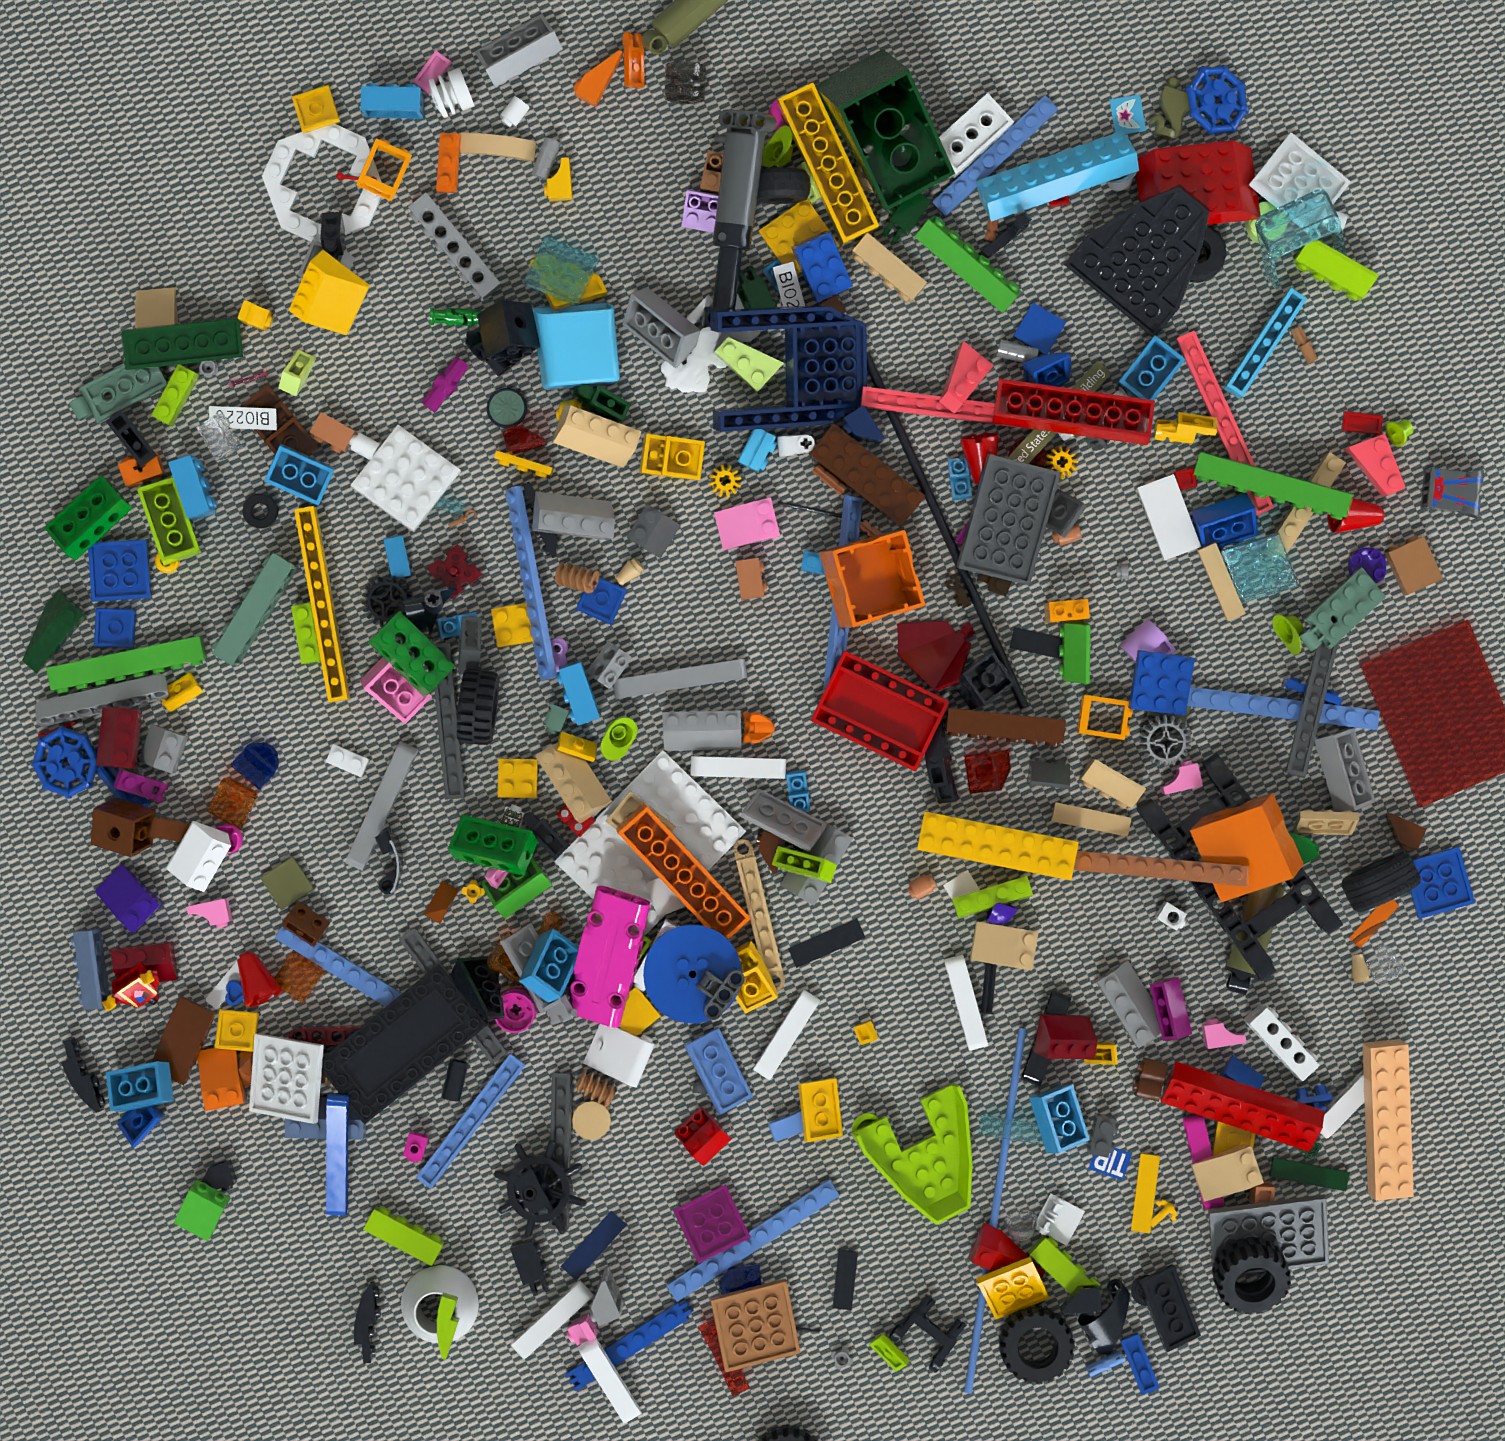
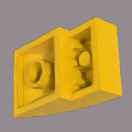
M644 434L639 473L700 480L705 441Z
M752 941L735 948L740 959L742 973L745 976V982L735 999L745 1014L778 998V993L770 973Z

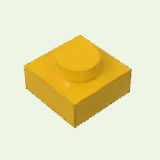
M871 1021L853 1027L861 1045L878 1039Z

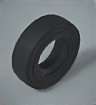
M262 493L254 494L247 498L243 505V517L254 528H267L276 521L278 506L272 497ZM259 503L266 505L268 509L267 515L262 519L256 518L253 514L254 506Z

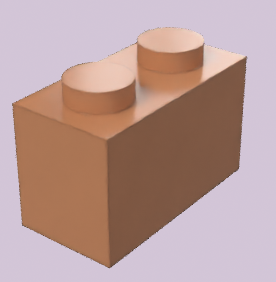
M320 412L310 430V433L314 435L312 439L321 444L324 441L331 444L329 448L339 454L341 451L345 453L348 451L351 438L354 434H357L356 431Z
M759 558L735 561L741 600L764 597V593L768 591L766 581H762L761 573H765L763 561L759 562Z

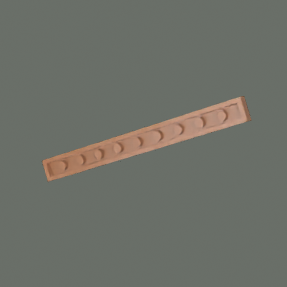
M1077 851L1074 870L1239 886H1248L1250 866L1087 851Z

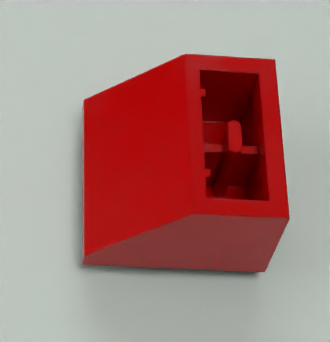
M702 1106L674 1132L690 1155L703 1166L732 1140L723 1127Z

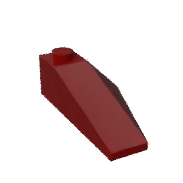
M983 1223L968 1259L972 1263L993 1272L1029 1256L1000 1229ZM1033 1261L1042 1279L1045 1271Z

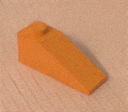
M618 50L586 73L581 80L578 79L573 89L575 90V96L597 107L623 57V52Z

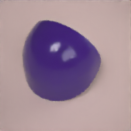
M996 903L993 909L988 910L986 921L995 925L1004 924L1015 915L1018 908L1010 904Z

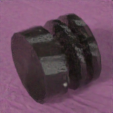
M682 61L665 64V79L673 82L665 85V90L667 91L664 94L665 100L678 104H693L705 101V94L702 93L705 91V86L697 84L706 79L705 65Z

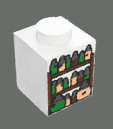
M511 804V807H505L500 823L521 828L525 812H522V807Z

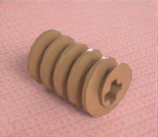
M564 562L558 565L555 573L557 585L573 590L578 589L580 592L585 591L588 594L595 590L600 577L598 570H595L593 573L590 568L586 571L583 566L579 569L578 565L572 567L571 563L564 565Z
M584 1069L575 1085L577 1086V1093L584 1090V1097L591 1093V1100L598 1097V1104L605 1101L604 1107L607 1108L617 1089L614 1091L613 1083L607 1087V1080L600 1083V1076L593 1079L594 1073L586 1076L587 1069Z

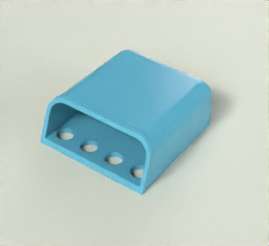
M609 302L576 304L553 311L551 306L532 308L540 342V348L537 349L542 386L545 390L576 388V386H581L582 384L587 386L611 385L619 380L615 309Z

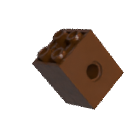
M117 797L93 808L92 829L90 831L91 845L128 857L153 846V837H150V832L156 810Z

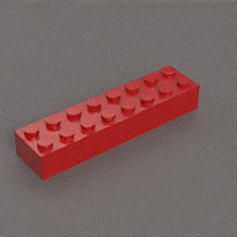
M999 379L992 423L1148 445L1151 438L1155 400Z
M1175 1061L1163 1085L1161 1103L1308 1152L1323 1129L1324 1110Z

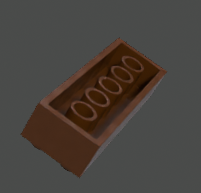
M834 423L809 454V457L899 528L902 527L925 498L924 494Z
M947 708L944 731L948 732V736L961 737V733H966L967 738L980 739L981 735H986L987 740L1000 741V737H1005L1006 742L1019 743L1020 739H1024L1025 744L1039 745V741H1044L1045 746L1058 747L1059 743L1064 744L1066 720Z

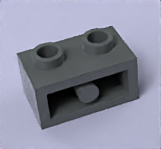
M1095 1113L1089 1137L1090 1140L1087 1146L1089 1154L1109 1158V1154L1113 1153L1115 1142H1112L1113 1135L1117 1134L1119 1123H1116L1115 1117Z

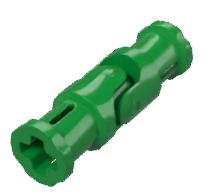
M430 308V325L443 323L447 324V326L454 324L473 326V324H479L477 314L482 311H474L472 308H447L446 310Z

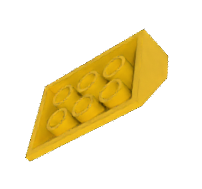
M322 250L309 262L289 311L305 323L347 335L370 285L326 251Z

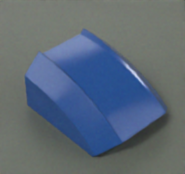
M1070 352L1042 355L1022 363L1025 382L1058 387L1070 381L1072 369Z

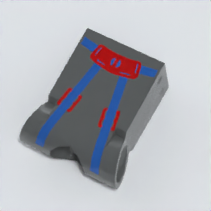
M1437 468L1424 470L1420 509L1458 512L1465 516L1479 519L1481 507L1479 492L1483 486L1484 470L1472 472Z

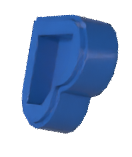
M235 979L230 980L226 985L228 993L225 996V1001L227 1004L234 1006L242 1001L244 997L241 983Z

